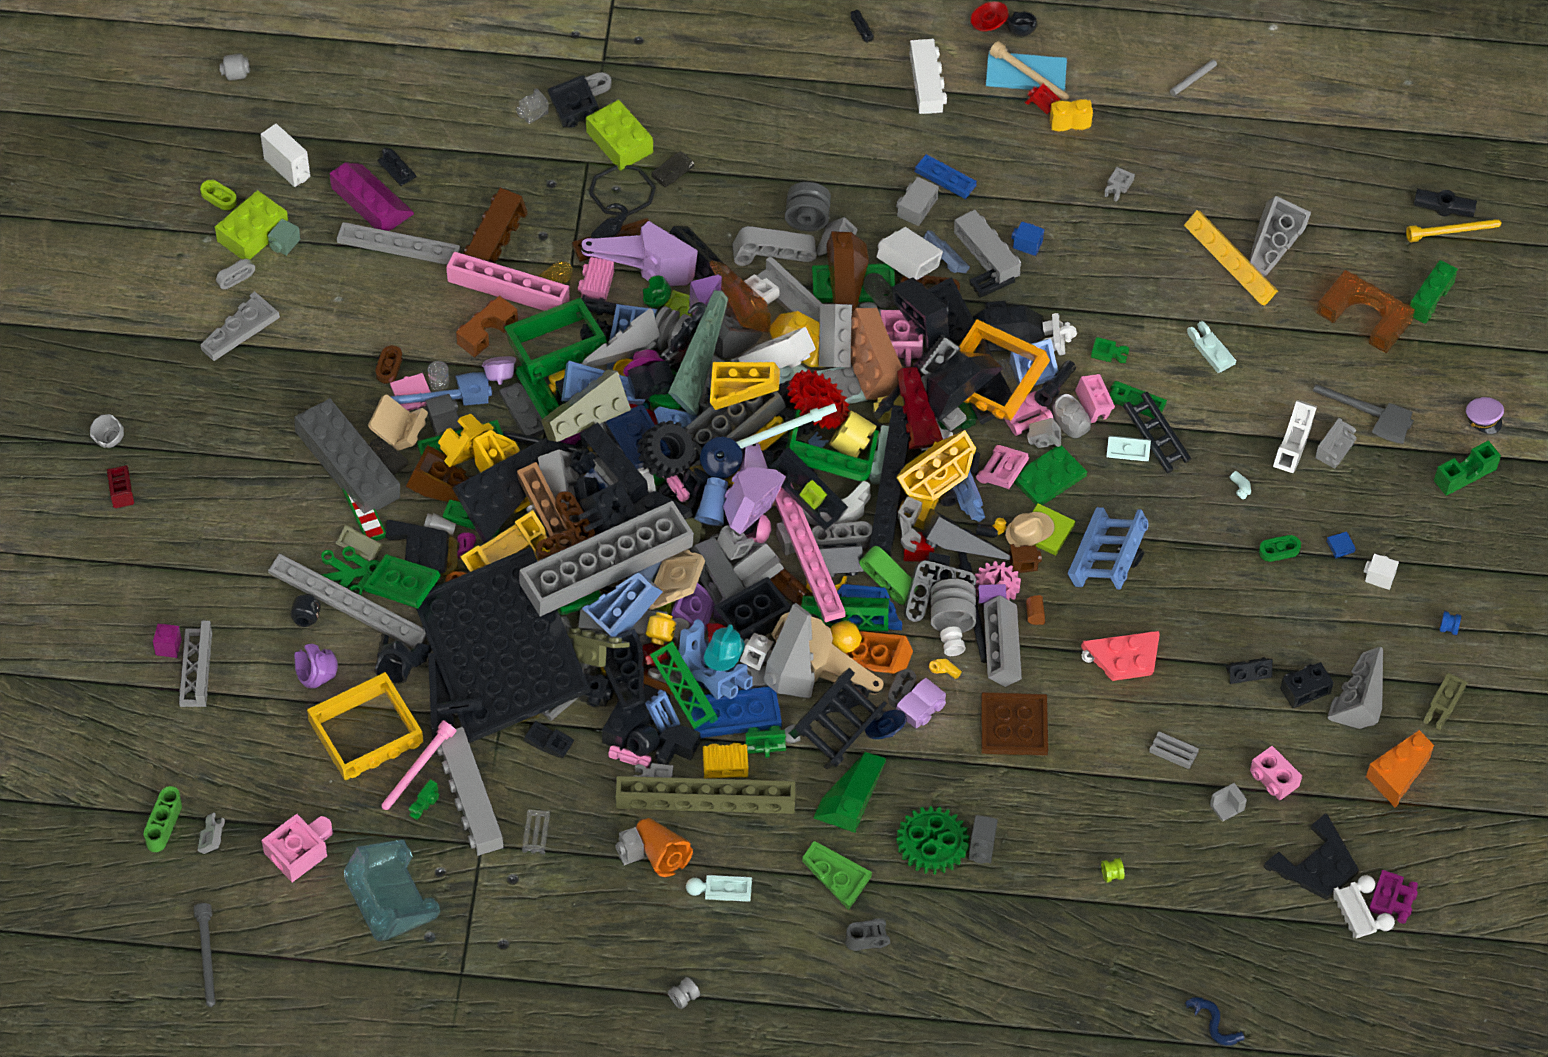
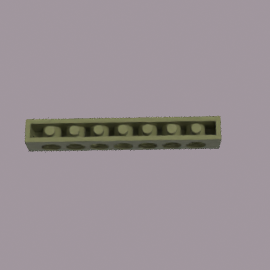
M617 776L616 809L794 814L795 781Z

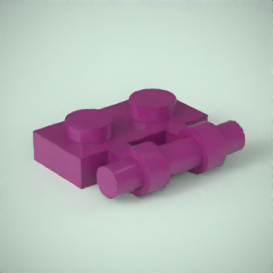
M1382 870L1369 911L1379 915L1382 913L1392 915L1394 911L1399 914L1397 921L1402 924L1406 923L1407 918L1412 913V902L1416 900L1418 895V883L1411 881L1408 886L1402 885L1403 876ZM1398 894L1404 896L1403 903L1396 901Z

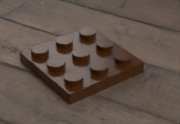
M982 692L981 754L1048 756L1047 694Z

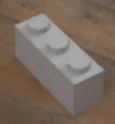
M820 304L819 367H851L852 305Z

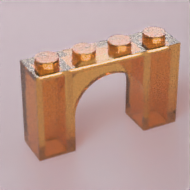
M1346 270L1319 301L1317 309L1318 315L1335 323L1349 306L1355 304L1372 306L1380 313L1382 319L1371 332L1369 344L1384 353L1390 350L1411 324L1415 309L1411 308L1408 304L1402 303L1392 295L1381 291L1373 284L1367 283L1357 275Z

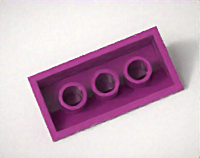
M344 163L330 172L331 188L375 229L391 231L414 215V212L362 164Z

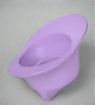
M502 356L485 360L482 367L487 379L497 381L499 385H502L503 380L512 378L516 358Z

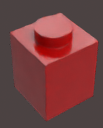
M917 532L921 535L920 543L911 541L912 544L916 545L915 552H911L903 547L904 561H924L929 552L934 553V547L926 543L927 539L922 535L923 532Z

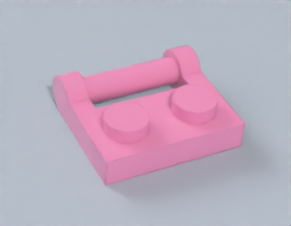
M1036 391L1027 395L1011 421L1004 418L1015 436L1029 429V424L1053 418L1052 412L1047 407H1043L1036 402L1034 398ZM1040 413L1039 416H1036V417H1034V418H1031V419H1029V420H1026V421H1024V422H1022V423H1018L1019 421H1022V420H1024V419H1027V418H1029V417H1032V416L1037 415V414Z
M996 445L993 455L984 469L978 472L976 479L983 484L988 482L1010 489L1029 460L1028 453ZM1002 458V460L1000 461V463L998 464V466L996 467V469L994 470V472L991 473L992 470L994 469V467L996 466L997 462L999 461V459Z

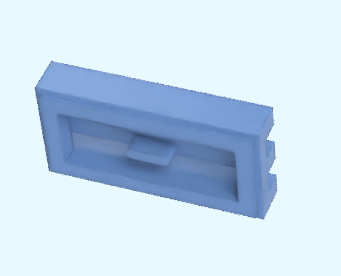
M659 690L657 692L658 696L654 695L651 697L652 701H647L645 704L661 734L665 729L679 726L681 723L666 692ZM660 701H662V703H663V705H664V707H665V709H666V711H667V713H668V715H669V718H670V720H671V722H672V725L670 724V722H669V720H668V716H667L666 712L663 710V708H662V706H661V704H660Z

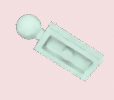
M707 875L706 883H703L699 878H691L686 883V890L693 896L706 892L705 899L750 902L752 877Z

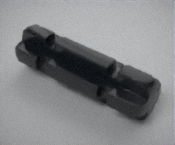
M860 10L852 11L850 17L855 22L854 24L864 42L873 41L874 34L869 30L870 27L864 17H862Z

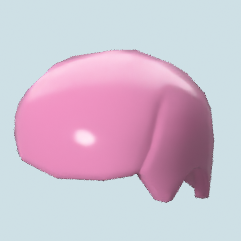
M762 515L759 518L753 532L746 535L748 539L752 538L754 542L763 544L769 538L771 522L767 516Z

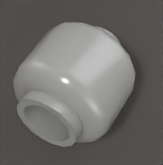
M241 53L226 55L223 58V63L220 64L221 74L226 75L229 81L246 78L247 73H250L248 58L244 57Z

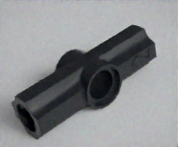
M1417 188L1414 206L1435 210L1441 216H1449L1452 213L1472 218L1474 217L1477 200L1455 196L1450 190H1442L1438 193Z

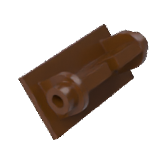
M785 568L770 579L777 589L793 604L797 603L800 606L803 596H813V593Z

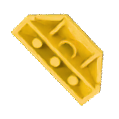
M799 311L780 314L769 327L772 339L806 327L816 349L810 353L808 359L801 361V363L809 367H819L820 322Z
M492 430L473 439L475 464L480 472L520 452L515 441ZM527 497L515 509L514 513L531 505Z
M963 430L938 442L906 464L896 478L907 495L934 501L967 478L976 447L967 432Z

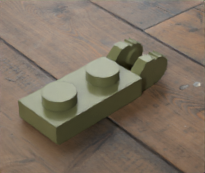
M1447 673L1429 706V711L1423 723L1429 724L1434 712L1439 713L1442 716L1436 723V729L1441 730L1446 719L1450 717L1468 682Z

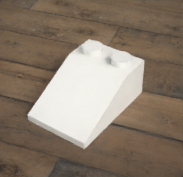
M803 327L754 346L738 357L739 362H775L778 368L788 365L790 368L800 365L801 361L808 359L810 353L816 348L807 328Z

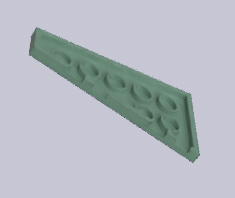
M714 290L709 299L705 313L701 318L668 392L691 415H697L699 401L703 395L705 381L726 310L728 297L722 291Z

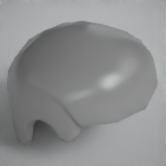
M101 415L91 424L90 436L99 446L112 448L122 440L124 427L113 415Z

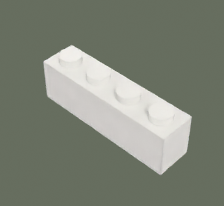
M934 39L910 40V59L919 114L943 112V104L947 102L946 92H942V89H944V78L940 77L942 73L941 62H937L939 47H935Z

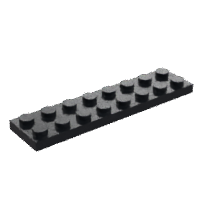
M951 277L931 287L928 291L933 293L941 303L947 306L949 311L947 316L950 340L960 346L975 321ZM982 338L973 353L989 354L993 358L984 338ZM1001 371L975 392L1004 407L1012 396V392ZM970 402L981 425L996 418L992 412L988 410L982 411Z

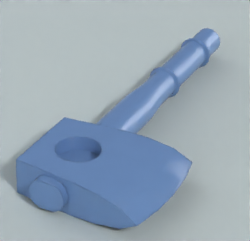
M485 372L456 375L458 389L390 397L399 404L422 403L427 399L450 394L452 400L462 399L465 406L488 403L489 396H492L491 386H488Z

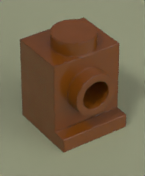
M1010 544L1009 554L1011 558L1009 561L1010 566H1013L1012 572L1024 573L1038 570V563L1042 562L1041 551L1037 550L1036 545L1015 547L1014 544Z

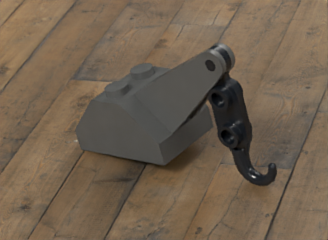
M696 302L689 308V314L695 309L697 310L692 318L684 320L679 333L671 339L670 348L661 354V359L668 361L670 366L683 361L701 318L705 313L707 305L703 302ZM726 307L714 353L722 359H734L756 344L763 333L736 308Z

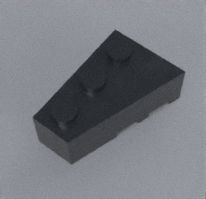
M644 684L645 703L647 701L651 702V697L654 695L658 696L657 692L659 690ZM666 693L671 703V695ZM618 701L602 729V743L610 747L612 745L618 746L621 750L623 748L626 749L628 747L627 737L632 730L654 723L646 704L643 703L624 711L620 701ZM660 701L663 710L667 712L662 701Z

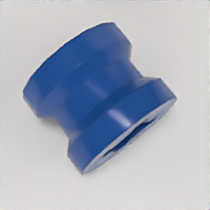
M1444 611L1440 632L1448 631L1452 635L1457 636L1461 614L1451 615L1449 612Z

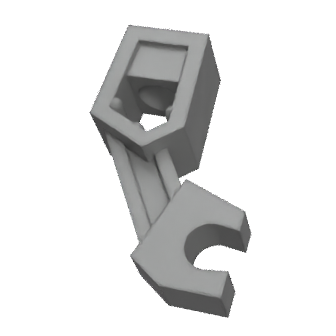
M907 497L898 511V520L900 521L902 534L901 544L904 549L915 552L916 545L912 544L911 541L920 543L921 535L913 528L911 529V527L915 525L921 513L922 502ZM905 512L910 514L911 517L907 518V516L904 515Z

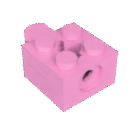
M296 814L262 839L264 854L291 882H294L327 857L324 841L333 834L331 821L326 817L320 816L307 825Z

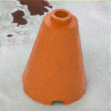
M651 818L638 822L636 828L644 844V851L654 871L659 876H673L676 874L675 870L679 867L683 869L688 864L693 854V849L688 840Z

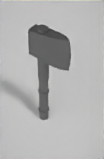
M1318 384L1314 386L1313 392L1379 417L1372 433L1386 440L1403 444L1407 430L1411 429L1414 422L1411 419L1412 411L1389 403L1386 409L1327 387Z

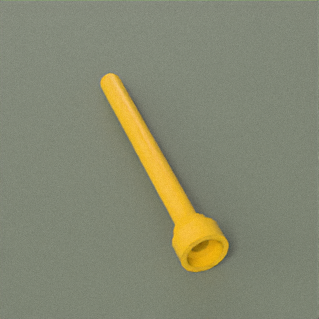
M1496 219L1423 229L1417 227V225L1407 226L1406 235L1409 242H1416L1424 236L1497 228L1501 226V221Z

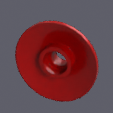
M1001 2L985 3L972 13L971 24L979 31L994 30L1007 20L1008 9Z

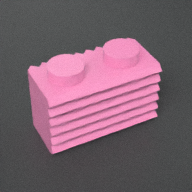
M590 257L589 263L584 264L583 276L585 277L584 280L579 281L578 285L581 299L583 294H587V297L597 299L602 297L607 300L614 275L613 261Z

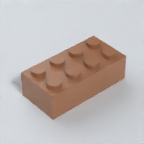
M856 308L852 313L851 364L866 400L888 396L898 385L897 371L902 369L877 308Z

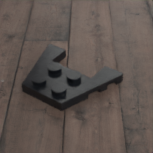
M387 520L386 538L388 541L407 539L406 561L437 570L439 574L447 572L450 537L447 531Z
M1325 813L1311 825V830L1325 842L1321 847L1296 867L1280 852H1277L1264 863V868L1270 872L1273 870L1281 874L1282 878L1292 880L1300 884L1302 888L1327 900L1333 895L1334 888H1342L1358 874L1359 869L1331 819Z

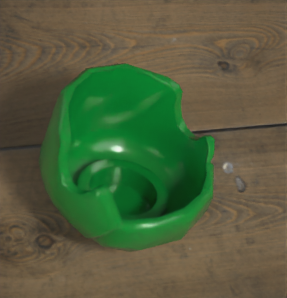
M656 275L648 280V288H643V301L651 308H661L669 301L672 295V289L663 276Z

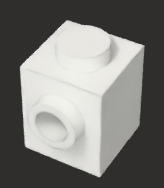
M1374 554L1372 561H1367L1364 573H1367L1365 582L1390 590L1399 562L1383 555Z

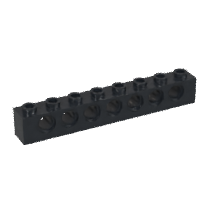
M898 405L892 406L869 548L870 550L873 546H878L890 557L892 556L902 486L896 477L906 465L910 442V433H907L906 424H908L907 414H904L903 406Z

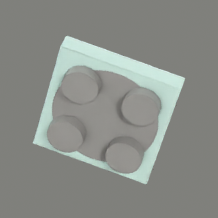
M852 364L851 367H836L817 371L819 376L823 373L825 379L830 377L832 384L837 383L836 388L843 390L841 395L847 397L845 402L852 404L867 401L854 373Z

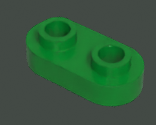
M1294 535L1267 539L1260 544L1259 555L1268 562L1295 557L1300 552L1301 541Z

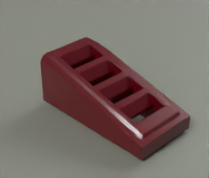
M128 465L107 469L113 507L120 508L133 505L134 497Z

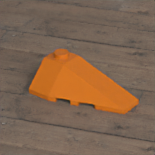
M859 631L862 636L859 646L852 652L846 653V655L862 667L871 671L896 673L907 669L913 649L905 635Z

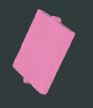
M423 373L411 377L405 376L404 379L390 383L394 396L431 393ZM425 402L400 404L408 411L418 410L426 406Z

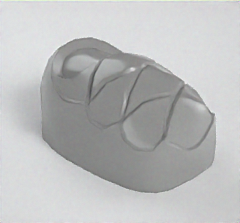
M1061 394L1053 400L1051 412L1054 421L1064 433L1072 438H1079L1089 432L1091 420L1083 406L1073 396Z

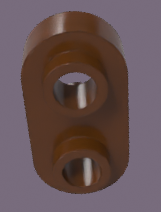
M390 345L382 350L375 370L376 378L379 382L387 384L396 379L403 359L402 351L399 347Z

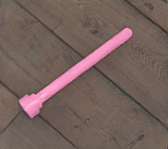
M444 720L439 724L436 737L382 803L384 810L390 809L441 743L449 737H453L457 732L455 728Z

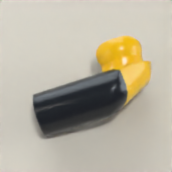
M997 518L995 524L990 527L978 525L976 535L995 538L1005 532L1007 528L1006 520Z

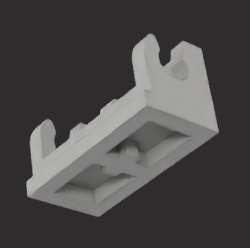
M1338 418L1319 444L1315 458L1336 469L1355 443L1357 437L1353 434L1356 432V429Z

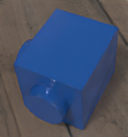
M1021 222L1019 228H1015L1011 239L1014 240L1013 249L1036 256L1043 242L1044 229L1033 224Z

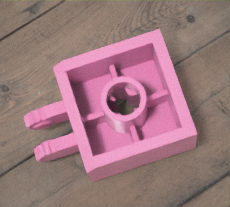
M881 310V319L898 359L905 358L906 367H910L911 358L919 359L922 356L923 335H918L915 332L916 325L912 320L907 321L900 310Z

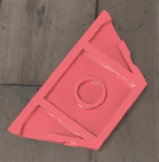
M1155 631L1083 641L1081 648L1091 653L1095 658L1094 662L1105 671V674L1111 681L1151 676L1155 668L1160 633Z

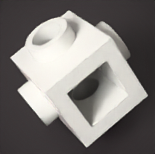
M754 633L750 640L746 638L744 641L745 647L740 662L760 670L764 662H768L772 653L770 649L773 641L763 635Z

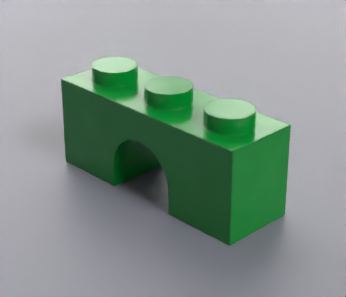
M1439 260L1411 300L1408 316L1426 324L1435 312L1440 297H1445L1453 286L1458 268Z
M1488 440L1471 449L1470 455L1463 462L1458 463L1453 458L1438 466L1434 482L1447 496L1497 470L1501 455Z

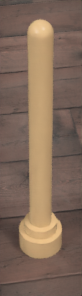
M997 41L990 49L989 54L996 59L1003 58L1040 85L1044 83L1063 101L1069 99V95L1008 53L1005 45Z

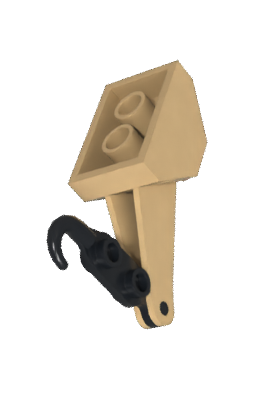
M789 612L780 617L772 632L776 642ZM811 617L812 640L809 641V647L814 660L810 661L811 671L815 675L814 683L818 678L835 682L845 670L850 668L856 673L851 678L852 684L868 698L869 694H879L883 688L882 679L831 644L833 637L830 628L825 626L821 619ZM842 690L837 694L839 700L849 709L860 705L846 690ZM827 705L823 709L826 712L825 715L839 712L833 705Z

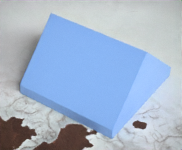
M1050 338L1032 343V345L1045 350L1050 359V362L1034 386L1051 380L1058 371ZM1011 351L1009 367L1019 385L1033 364V361Z

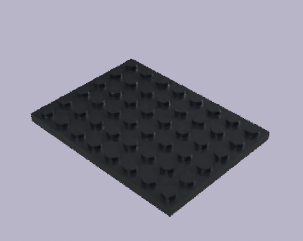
M532 547L433 587L420 607L416 608L452 701L458 697H462V699L482 697L483 710L464 712L463 715L457 713L469 743L591 692L558 610L555 609L539 616L519 583L520 569L538 562Z

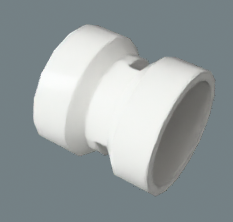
M948 627L940 632L941 641L944 643L945 655L957 656L965 651L966 648L964 641L961 640L962 632L959 627Z

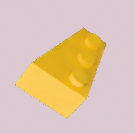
M713 362L710 404L715 410L778 391L780 369L775 362Z

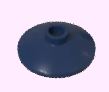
M727 437L711 439L704 445L700 454V462L704 471L708 475L720 479L734 475L741 467L743 460L740 446L734 440ZM720 452L724 453L722 459L717 458V454Z
M901 710L885 711L878 721L873 720L866 727L865 733L871 739L890 738L903 728L907 717Z

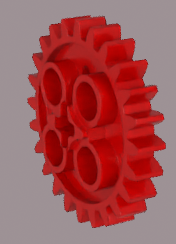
M807 369L806 372L803 370L799 373L797 372L788 382L790 384L787 387L789 390L788 396L793 397L790 402L796 404L794 409L801 411L800 416L810 413L812 409H821L833 403L835 404L837 411L822 417V420L813 421L814 426L819 423L822 429L824 426L828 430L831 427L836 429L848 418L850 410L847 408L849 403L845 402L847 397L841 395L843 390L837 389V383L832 384L830 377L825 379L823 373L819 376L817 371L811 373Z

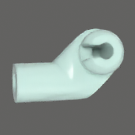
M1233 472L1230 479L1239 486L1236 495L1241 499H1246L1247 495L1251 494L1250 482L1239 472Z

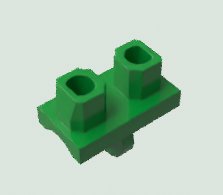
M771 726L769 731L762 732L757 727L749 728L748 733H745L748 754L764 753L765 758H770V752L786 751L785 730H781L780 726Z

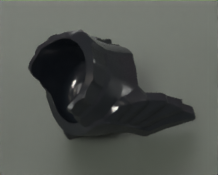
M382 633L374 673L380 675L386 672L393 684L405 683L412 668L418 667L427 661L428 653L432 651L430 645L417 643L410 650L399 640L388 644L389 636Z

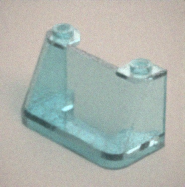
M404 839L358 846L345 868L344 876L346 883L377 941L389 940L435 920L440 913L439 905L433 898L422 899L407 870L412 854Z

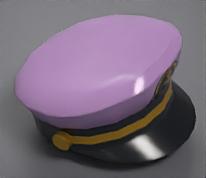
M1481 397L1472 400L1467 405L1466 413L1472 427L1487 434H1494L1500 431L1504 407L1499 401L1489 397Z

